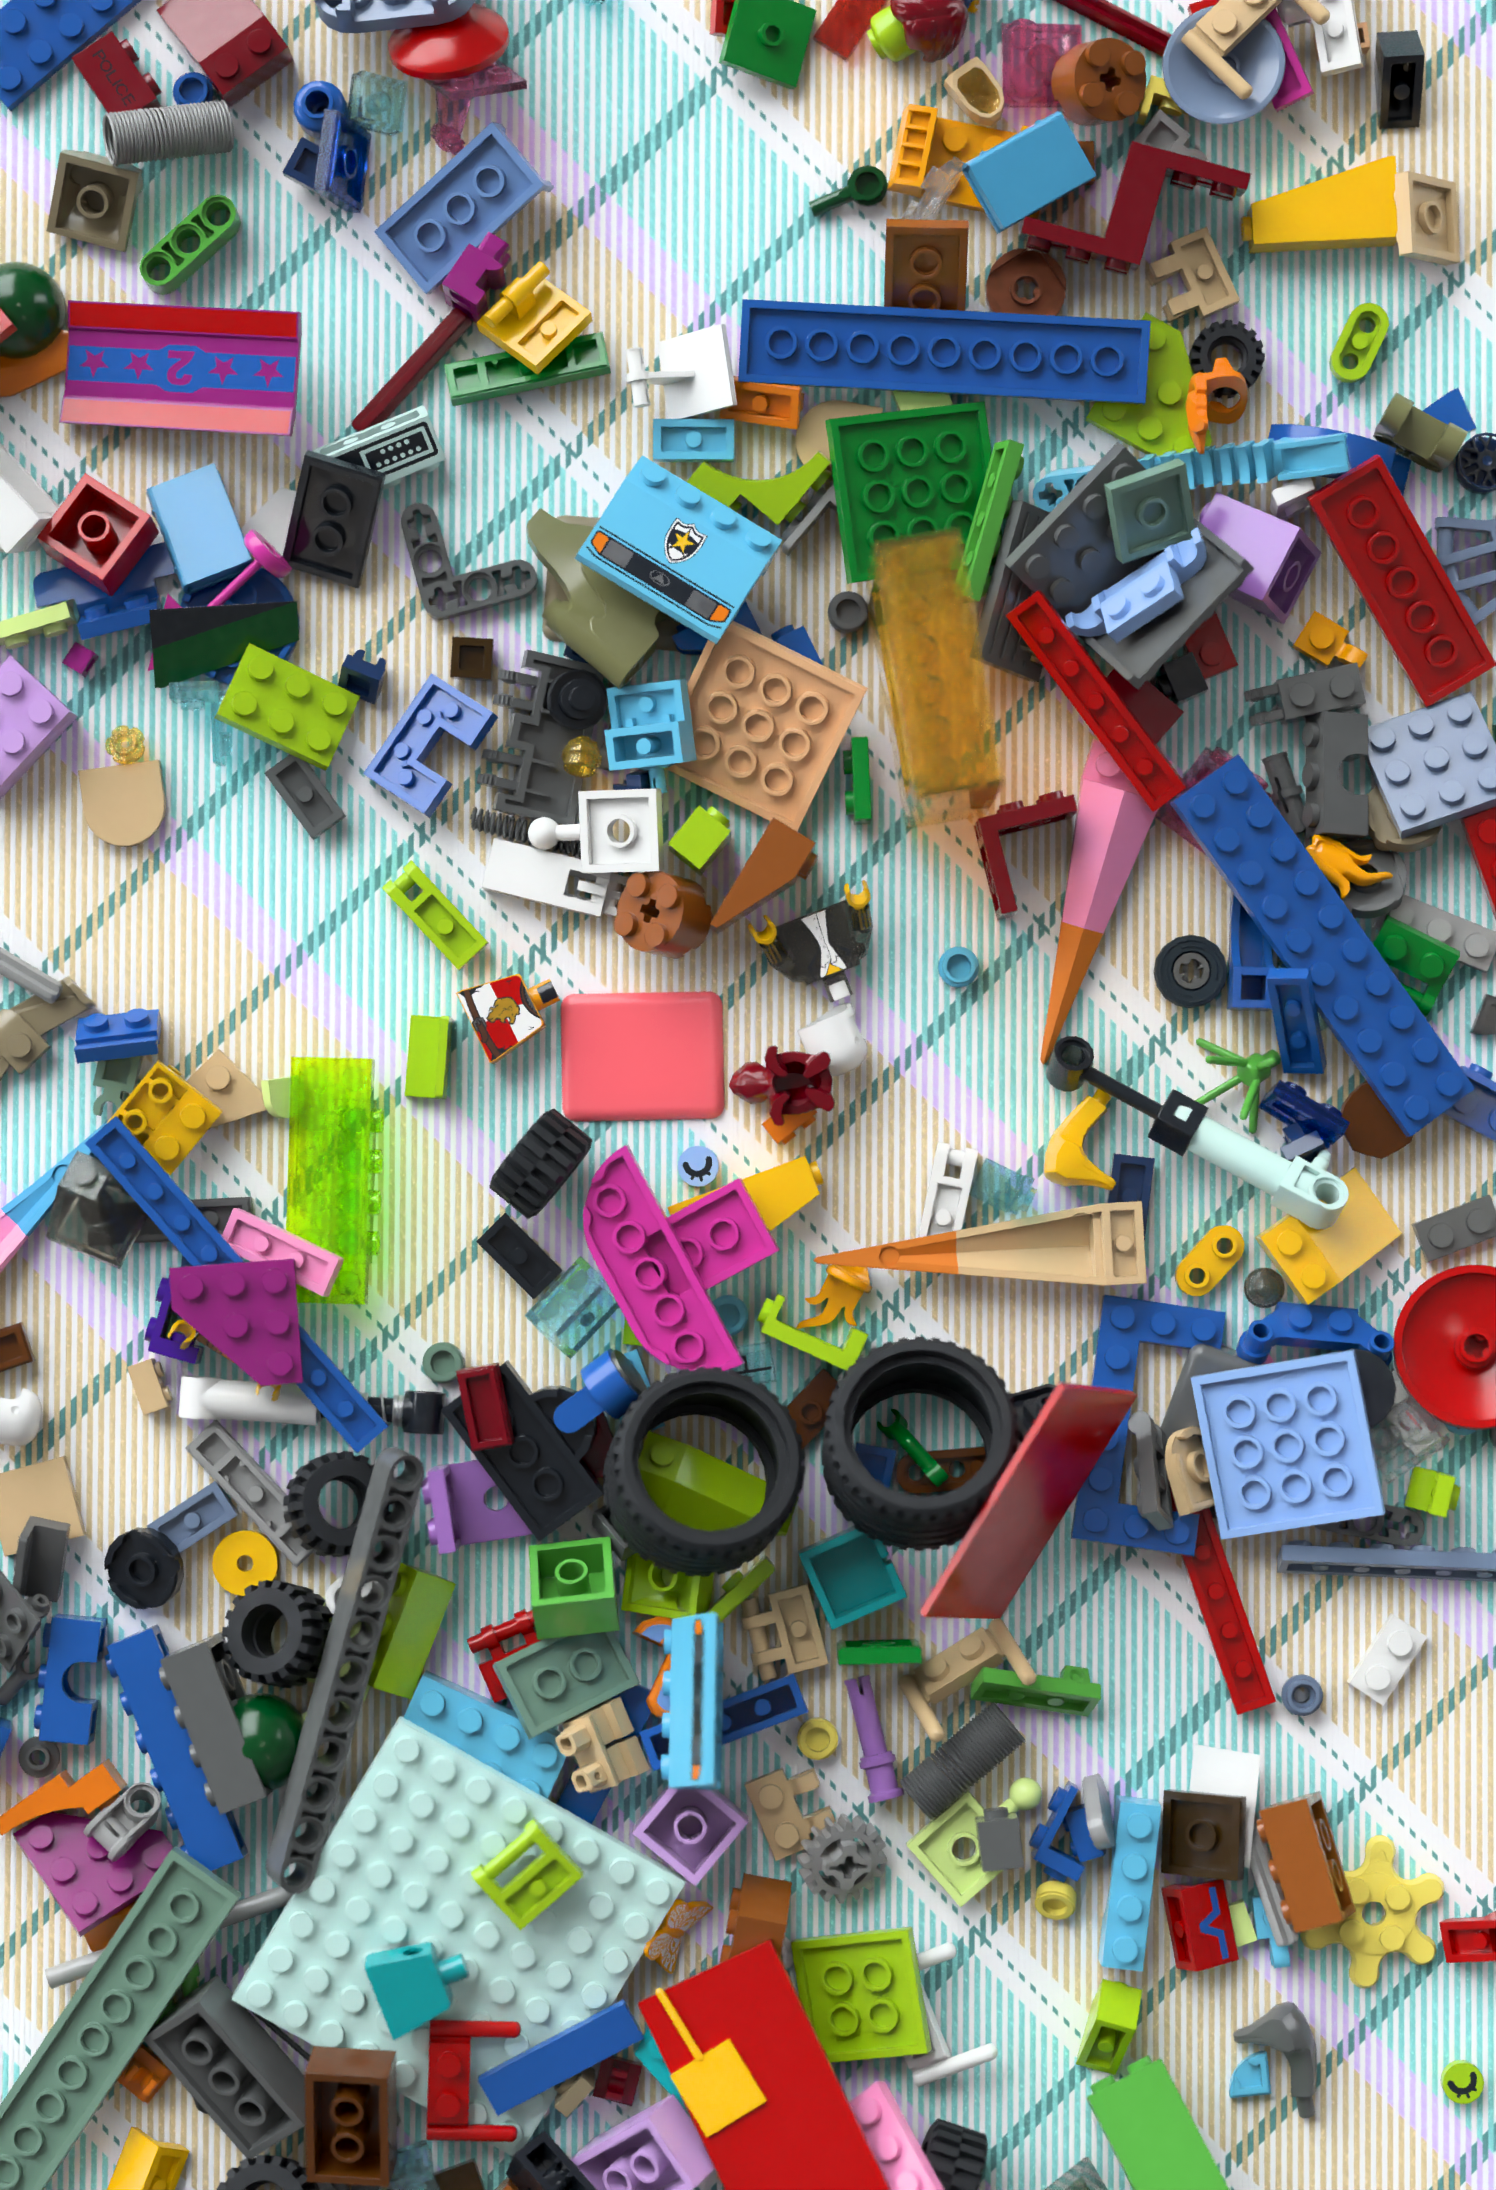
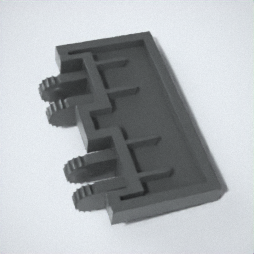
M1012 500L970 658L1024 680L1039 682L1043 665L1030 660L1031 656L1036 657V655L1006 617V614L1033 595L1034 592L1003 561L1050 512L1024 501Z
M525 650L521 668L539 672L538 677L501 669L499 670L498 679L508 684L531 687L530 701L515 698L508 694H494L493 699L494 705L530 713V716L516 712L512 713L505 744L506 748L522 751V756L490 749H483L482 759H485L487 762L516 767L514 780L484 773L478 774L476 783L514 792V795L501 792L495 793L492 810L535 820L541 817H548L553 819L558 825L574 824L579 802L578 791H581L594 725L583 730H570L560 726L552 718L547 707V693L551 683L559 675L570 670L589 671L594 673L602 682L604 676L587 663Z

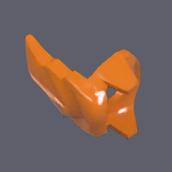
M1216 358L1212 372L1195 373L1189 382L1185 406L1188 431L1199 454H1204L1208 421L1220 424L1235 423L1241 418L1248 402L1246 380L1240 372L1232 368L1227 358ZM1228 387L1236 390L1240 395V399L1234 406L1227 408L1221 402L1212 400L1209 402V395L1218 388Z

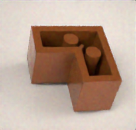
M744 1873L741 1889L734 1887L732 1889L725 1934L733 1936L731 1945L723 1944L719 1963L769 1939H772L781 1957L787 1928L792 1882Z

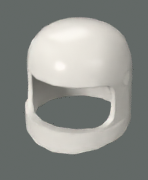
M851 1003L840 1004L830 1009L821 1017L797 1031L806 1053L812 1055L822 1051L830 1053L831 1063L829 1070L832 1077L840 1076L856 1069L862 1064L867 1055L866 1040L857 1027L854 1018L856 1013Z
M22 1388L21 1395L17 1399L0 1397V1444L23 1446L35 1438L41 1423L42 1405L34 1392Z

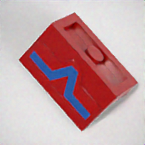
M1214 1879L1193 1886L1172 1884L1161 1888L1177 1969L1198 1972L1239 1960L1224 1880Z

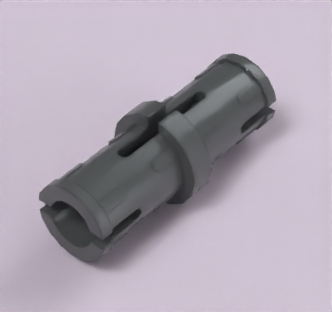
M1285 751L1266 757L1261 761L1264 764L1273 794L1270 795L1272 802L1277 803L1278 809L1295 834L1306 831V827L1302 822L1304 805L1300 796L1304 792L1302 786H1297L1287 757L1288 754Z

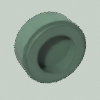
M439 1342L427 1349L423 1356L422 1365L425 1374L431 1380L437 1383H448L457 1378V1370L463 1369L464 1357L460 1349L454 1344Z

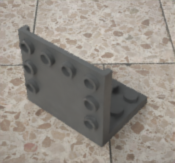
M1119 442L1104 455L1003 561L1034 593L1040 589L1065 623V616L1070 612L1075 614L1082 613L1092 603V597L1105 589L1107 590L1164 551L1163 549L1124 564L1116 558L1104 484L1146 470ZM1195 518V528L1198 527L1201 531L1206 546L1207 559L1200 571L1180 585L1184 599L1118 643L1107 633L1093 637L1077 635L1137 690L1146 681L1155 676L1160 666L1175 651L1183 647L1187 638L1215 613L1216 608L1234 590L1238 589L1244 583L1245 578L1255 569L1244 557Z

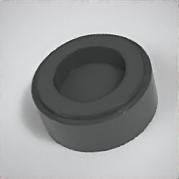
M852 591L837 594L831 600L828 607L829 622L834 629L841 633L850 634L859 631L865 625L868 618V605L865 599Z

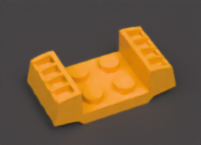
M909 104L902 113L887 190L914 196L924 201L985 213L962 172V165L977 157L981 151H987L1017 133L937 117L938 108ZM1022 125L1021 131L1028 128V126ZM1040 210L1028 217L1038 220Z

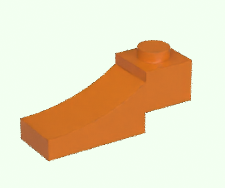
M109 1758L76 1782L65 1769L1 1815L0 1834L2 1836L30 1819L53 1811L84 1808L87 1814H89L97 1807L102 1811L120 1797L118 1792L126 1787L127 1783Z

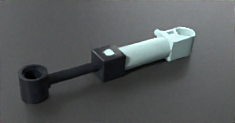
M1067 1036L1056 1043L1046 1068V1078L1056 1089L1072 1092L1079 1089L1085 1081L1155 1119L1148 1133L1149 1139L1182 1157L1186 1150H1189L1273 1196L1271 1205L1302 1221L1309 1227L1326 1229L1331 1227L1338 1219L1348 1200L1349 1193L1344 1181L1326 1172L1329 1161L1332 1158L1328 1150H1321L1312 1163L1297 1155L1293 1162H1290L1205 1116L1209 1109L1208 1107L1175 1089L1170 1092L1165 1103L1161 1105L1093 1068L1094 1052L1090 1044L1084 1039L1076 1036Z

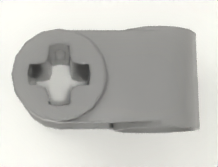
M135 1783L110 1806L99 1812L86 1826L83 1833L88 1838L93 1836L109 1852L108 1858L115 1862L157 1821L161 1803L159 1791L149 1783ZM144 1800L151 1805L152 1809L146 1813H138L130 1805L134 1801Z

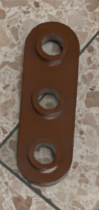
M985 1447L927 1451L950 1476L938 1488L925 1473L919 1480H913L909 1477V1468L917 1464L908 1454L904 1455L897 1463L896 1478L904 1490L914 1494L956 1490L975 1477L986 1462ZM954 1461H959L964 1465V1472L958 1477L952 1476L949 1473V1466Z

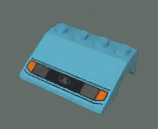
M705 1613L672 1619V1629L664 1630V1654H671V1671H664L663 1696H670V1713H663L662 1737L669 1738V1755H662L661 1778L662 1780H669L668 1788L721 1790L724 1623L719 1622L720 1617L717 1613Z

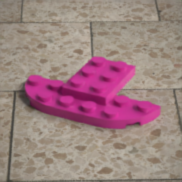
M624 1145L609 1156L595 1173L583 1209V1227L589 1250L630 1328L639 1342L653 1356L665 1364L681 1370L689 1368L690 1371H693L696 1367H720L722 1371H726L744 1364L745 1362L706 1291L780 1251L741 1178H738L667 1217L629 1145Z

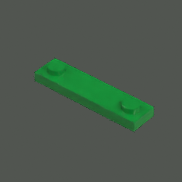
M603 332L576 337L538 375L508 352L444 364L452 406L611 374Z

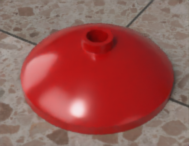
M474 3L467 13L451 22L432 26L395 29L388 41V51L392 64L409 76L428 80L454 79L481 71L496 62L506 51L510 35L508 25L502 16L486 6Z

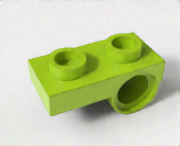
M1413 1466L1404 1506L1446 1518L1448 1509L1456 1510L1461 1487L1454 1484L1456 1477L1450 1474Z

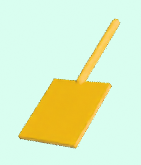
M658 1988L656 1995L695 2058L694 2061L674 2072L670 2077L706 2137H709L764 2103L767 2099L730 2038L702 2055L662 1988Z

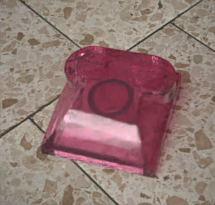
M1023 18L1016 19L1011 23H1001V87L1005 101L1004 108L1061 107L1059 100L1055 101L1052 93V73L1056 62L1062 55L1066 54L1072 47L1082 44L1081 25L1035 23Z

